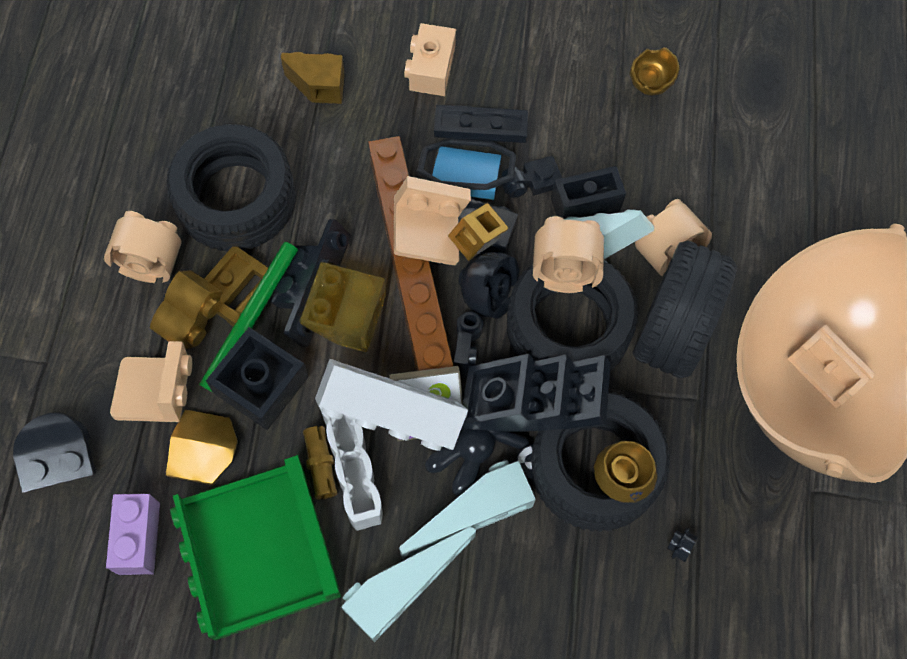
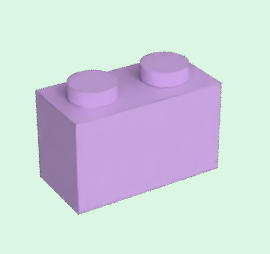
M150 494L113 495L106 568L118 575L154 574L160 503Z

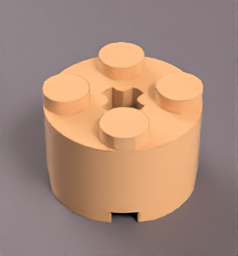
M675 199L657 216H647L654 226V231L637 240L635 246L660 276H663L679 242L691 241L696 243L697 246L707 247L712 238V232L686 204L682 203L680 199Z
M126 211L124 217L116 222L104 255V261L110 267L112 262L120 266L119 273L129 278L155 283L157 278L163 277V282H167L170 279L181 246V239L176 234L178 228L167 221L155 222L145 219L140 213Z
M558 216L547 218L544 226L535 235L534 279L538 281V278L544 281L545 288L562 293L581 292L584 285L592 283L593 288L602 281L604 236L600 231L599 223L592 220L583 222L564 220Z

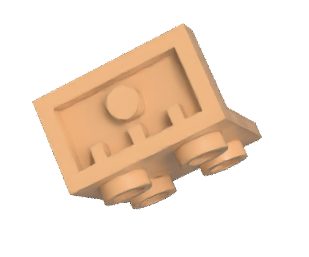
M407 176L394 196V254L456 265L459 262V249L448 235L458 224L459 215L471 201L470 189Z

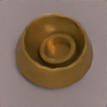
M632 441L617 442L605 447L597 456L594 465L595 479L601 490L610 498L620 502H637L646 498L654 490L657 481L656 464L651 453L642 445Z

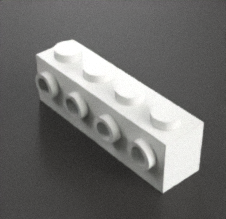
M329 359L315 397L318 406L322 407L321 412L337 419H342L343 415L356 418L355 423L364 428L375 430L376 426L389 429L388 433L396 438L408 440L410 436L422 440L421 444L436 451H441L442 447L454 449L468 409L460 402Z

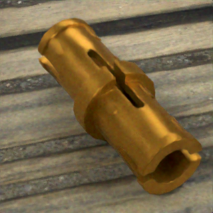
M317 426L307 428L303 431L308 453L306 467L308 470H311L315 499L334 497L337 495L332 473L334 459L332 455H329L325 427L320 426L318 429Z

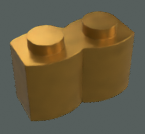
M192 270L179 271L171 281L164 301L156 310L150 324V329L168 342H183L185 349L198 346L206 335V330L204 329L207 320L214 317L220 309L221 302L219 301L222 291Z

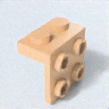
M169 341L165 358L125 357L122 359L110 410L113 419L124 421L180 422L182 407L186 405L187 378L192 372V357L187 355L183 342Z

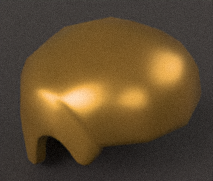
M664 47L660 50L646 49L632 63L630 77L634 87L646 95L664 93L677 79L680 69L678 59L669 49Z

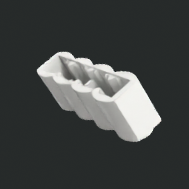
M322 413L327 426V439L335 458L336 474L344 491V507L350 523L357 531L380 525L383 519V509L378 490L374 485L372 465L366 453L362 427L355 423L356 418L343 415L342 419H337Z

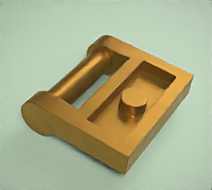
M231 247L205 277L206 281L222 291L219 301L221 306L217 314L232 326L235 325L260 281L235 310L228 306L254 275H257L262 280L268 267L238 247Z

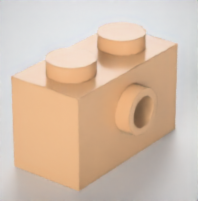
M420 23L418 35H413L411 40L410 53H413L412 60L407 59L404 77L409 78L410 91L445 96L456 46V29Z

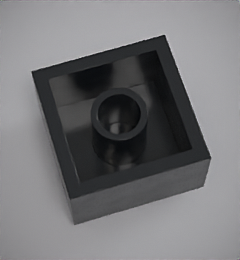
M248 327L206 379V382L213 394L268 430L306 381L308 374L304 363Z

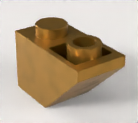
M301 52L281 53L284 75L311 102L342 104L345 76L342 55L330 53L322 55L304 54Z

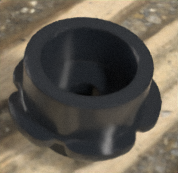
M686 528L684 533L676 530L667 548L673 552L672 559L676 557L686 562L698 538L688 532L690 528Z

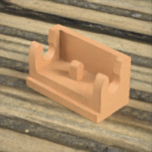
M824 325L788 358L799 372L836 409L848 400L849 397L856 394L876 375L827 325Z

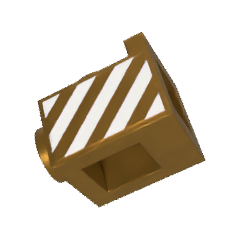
M487 203L463 217L449 233L448 237L466 259L470 261L475 255L496 243L509 228Z

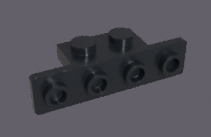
M335 219L328 220L318 246L294 245L298 252L277 285L271 303L278 308L293 309L284 334L301 347H308L351 238V234Z

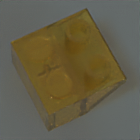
M321 262L302 313L300 324L337 345L368 352L386 296L385 278Z

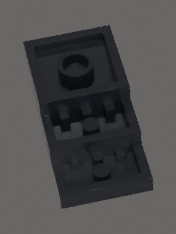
M529 354L470 366L463 399V406L468 409L462 429L544 431L606 424L611 363L605 355L572 362L567 355L534 361Z

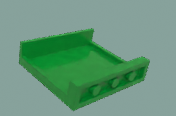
M298 455L284 459L286 466L184 499L178 494L173 495L175 507L170 509L171 517L176 529L181 528L184 541L179 542L181 556L185 563L190 562L193 574L188 577L189 588L193 598H199L202 611L197 612L198 624L203 634L208 633V637L214 640L342 597Z

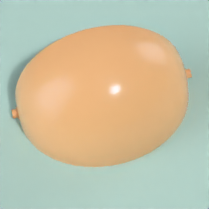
M892 224L889 229H863L837 234L802 250L784 263L762 286L747 311L741 327L737 347V374L744 400L753 418L764 434L786 455L811 470L834 478L855 482H881L891 477L907 458V236L904 231L905 228L900 224ZM824 325H827L876 374L856 394L849 397L837 409L788 360L793 353Z

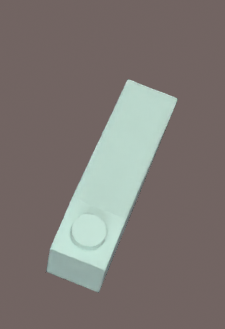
M506 460L491 466L489 473L481 477L399 547L402 559L414 556L470 526L478 530L532 508L536 499L519 461L509 464Z
M470 526L368 579L363 585L359 582L356 583L344 595L343 599L346 602L341 606L342 609L375 642L475 538L476 530Z

